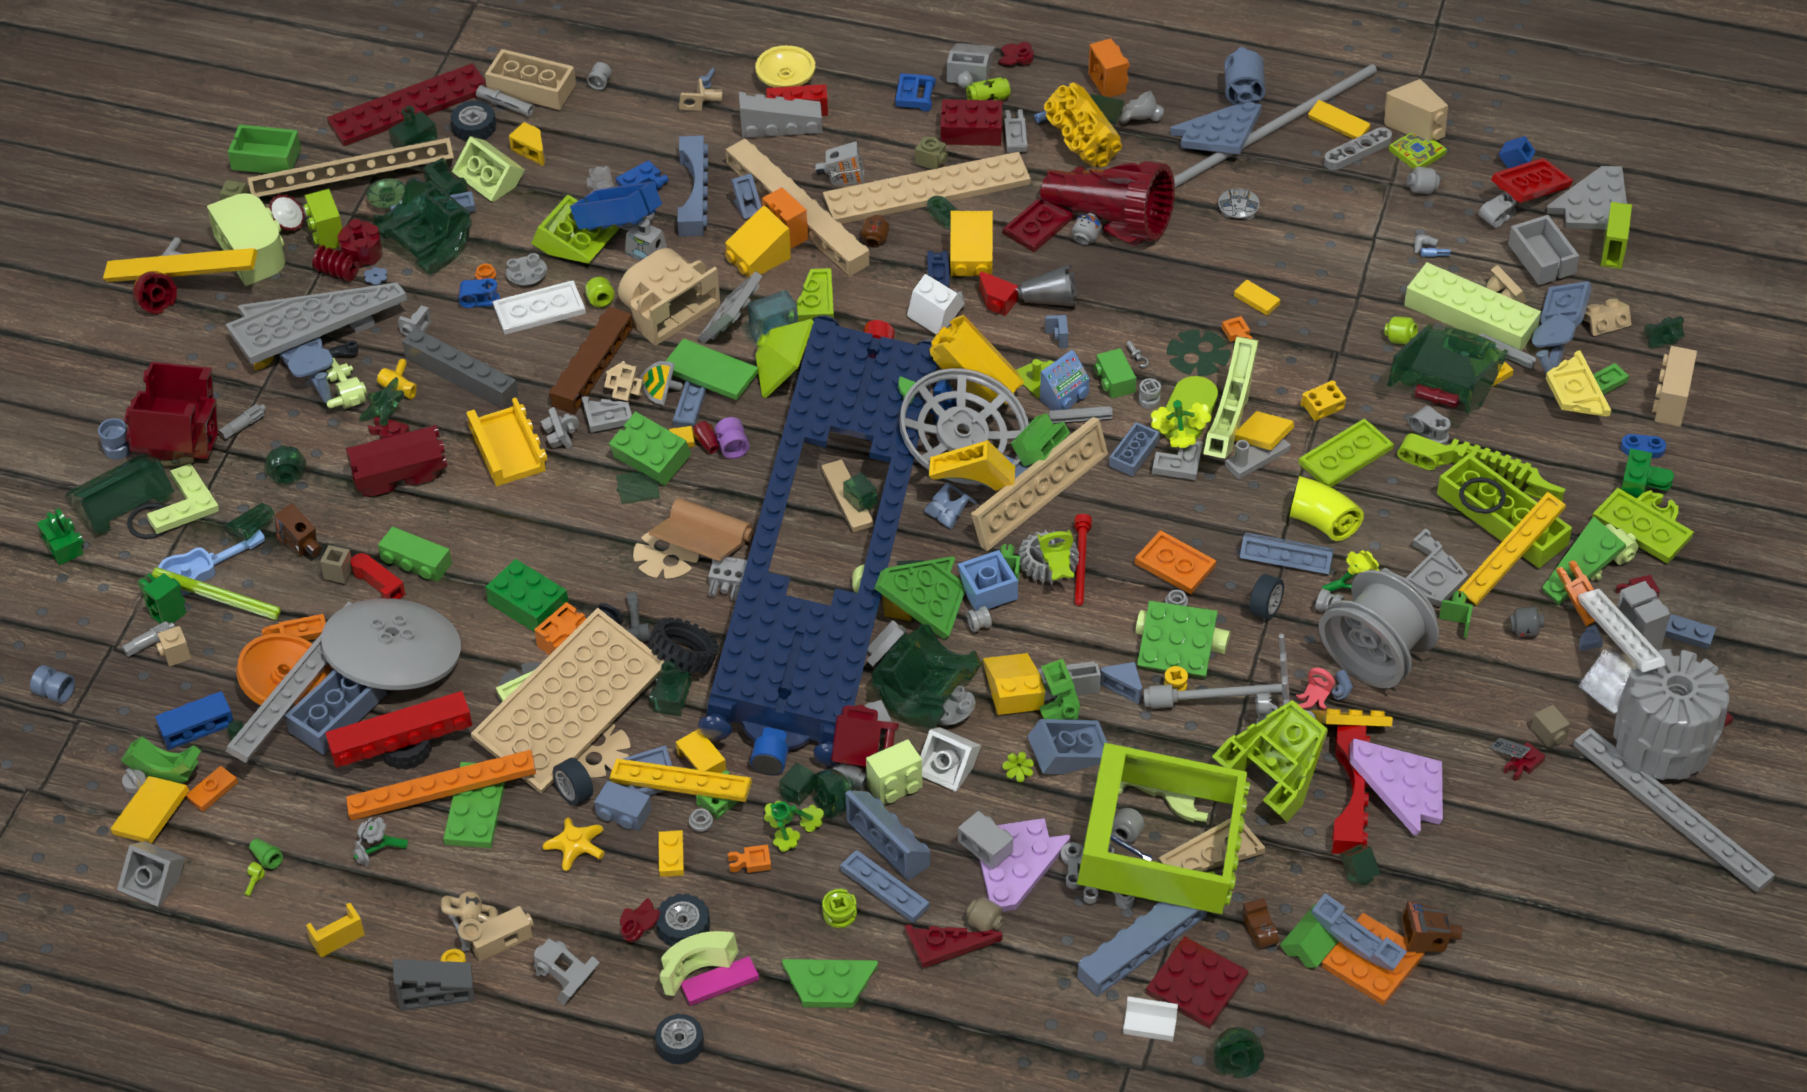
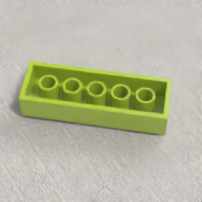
M1471 454L1465 456L1439 477L1437 494L1501 541L1512 532L1538 503ZM1472 478H1489L1503 487L1506 494L1505 503L1495 512L1487 514L1476 513L1462 504L1459 497L1460 488L1466 481ZM1472 483L1464 490L1466 501L1476 508H1493L1501 501L1499 490L1489 483ZM1557 517L1522 557L1536 567L1541 568L1569 545L1572 527Z

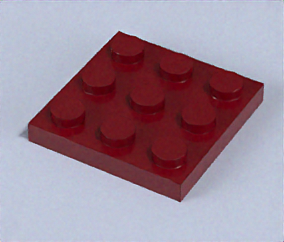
M1184 936L1147 986L1146 995L1160 1002L1178 1004L1177 1012L1211 1029L1248 977L1249 970Z

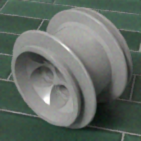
M1367 570L1359 573L1352 582L1351 591L1354 601H1335L1326 608L1319 621V633L1329 654L1346 672L1370 686L1391 688L1410 674L1412 661L1409 651L1426 652L1437 644L1439 628L1436 613L1424 593L1409 580L1392 572Z

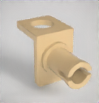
M699 79L697 94H680L679 110L701 111L704 101L722 102V89H704L702 79ZM692 98L695 100V103L686 105L684 101Z

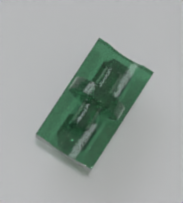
M1681 316L1673 319L1667 317L1659 324L1653 325L1650 323L1645 325L1644 335L1648 338V347L1652 349L1666 343L1670 345L1677 344L1678 339L1685 337L1683 331L1684 318Z

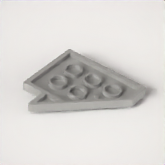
M1601 166L1547 205L1546 214H1564L1566 229H1606L1611 202L1627 204L1622 166Z

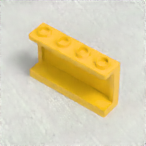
M517 398L512 399V407L478 417L475 409L466 412L468 426L495 486L546 471L545 462L548 461L544 448L540 449L539 437L537 433L533 434L532 422L530 419H526L525 407L523 404H519Z

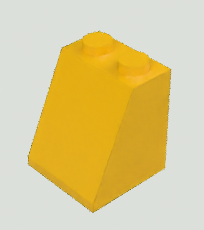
M763 206L725 242V257L729 263H733L742 275L750 277L755 271L761 275L791 258L789 228L766 206Z
M951 211V276H979L981 271L992 275L993 211Z

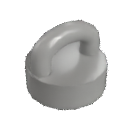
M127 768L125 770L126 774L122 778V784L125 791L134 794L144 784L146 776L140 770Z

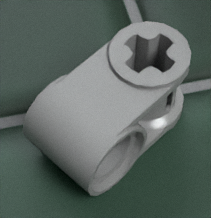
M1503 192L1491 201L1486 202L1480 208L1479 216L1491 226L1497 228L1515 216L1516 210L1514 207L1517 201L1507 192Z
M1424 406L1409 418V425L1416 433L1441 444H1446L1449 441L1447 431L1450 428L1451 422L1432 407Z

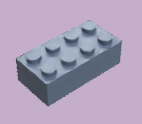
M334 669L285 715L288 731L324 755L329 750L325 732L358 723L387 695L386 689L359 684L346 678Z

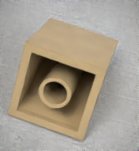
M1421 79L1386 93L1384 124L1387 127L1406 135L1411 132L1428 141L1432 139L1436 141L1445 137L1448 105Z

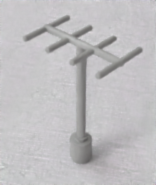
M1279 634L1281 684L1184 691L1173 689L1172 684L1150 686L1144 689L1145 707H1151V709L1174 708V703H1178V700L1245 696L1261 693H1282L1283 705L1290 702L1284 634Z

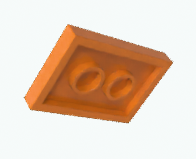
M1160 530L1135 557V564L1191 595L1216 567V560Z

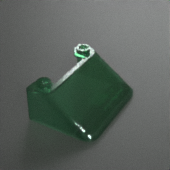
M140 455L73 488L65 495L91 530L102 533L111 528L110 520L153 498L157 502H162L170 497L169 494L175 491L161 462L158 459Z

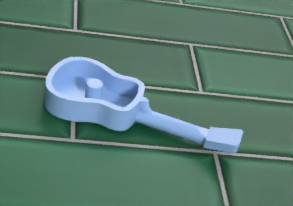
M256 528L244 538V541L216 555L198 547L186 554L165 558L159 564V568L203 582L215 575L214 565L248 548L251 550L264 542L265 537L260 529ZM180 589L182 596L191 593Z

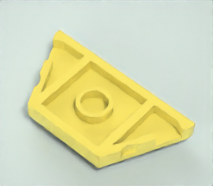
M1580 350L1574 353L1573 358L1568 361L1565 359L1558 367L1547 372L1546 380L1561 410L1610 416L1611 409Z

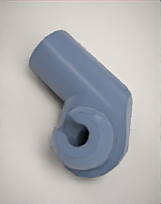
M1340 670L1336 673L1339 685H1337L1336 689L1332 688V694L1337 700L1346 699L1353 690L1346 670Z

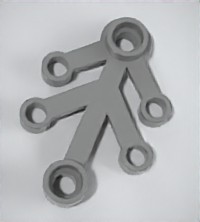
M1074 842L1067 843L1061 848V858L1068 865L1066 885L1070 889H1076L1080 886L1077 884V881L1071 882L1069 880H1078L1077 868L1081 864L1083 847ZM1109 844L1108 851L1114 853V847ZM1086 886L1083 894L1084 901L1090 904L1095 903L1098 900V890ZM1112 892L1116 895L1115 902L1118 907L1129 909L1134 905L1135 896L1128 895V897H1124L1122 895L1126 894ZM1092 893L1095 896L1089 897L1087 894Z

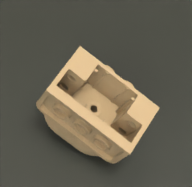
M662 248L627 270L620 281L618 295L620 300L632 311L633 327L653 345L657 346L720 305L718 269L713 267L706 272V266L702 261L697 260L689 264L673 249Z

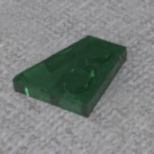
M260 503L228 522L225 526L229 533L247 541L275 513L271 506Z

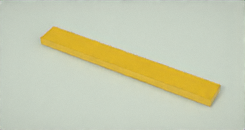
M255 248L112 260L107 261L103 279L106 282L137 280L140 275L147 271H159L174 277L254 270L258 252Z

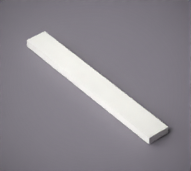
M1600 589L1578 595L1579 603L1642 672L1665 666L1662 655Z

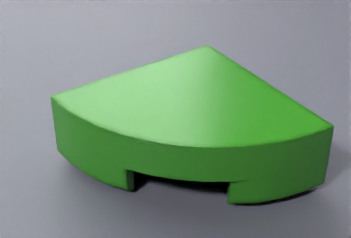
M900 376L898 390L904 399L916 382Z

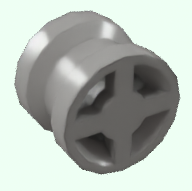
M981 606L976 611L969 610L966 612L967 621L973 633L978 632L983 627L986 629L992 627L991 617L986 606Z

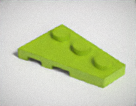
M831 268L810 269L802 294L797 300L796 309L792 312V321H805L819 315H828L834 318Z

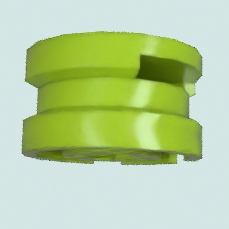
M834 889L824 896L822 901L823 918L827 924L835 928H845L855 921L857 906L856 898L853 894H849L848 890Z

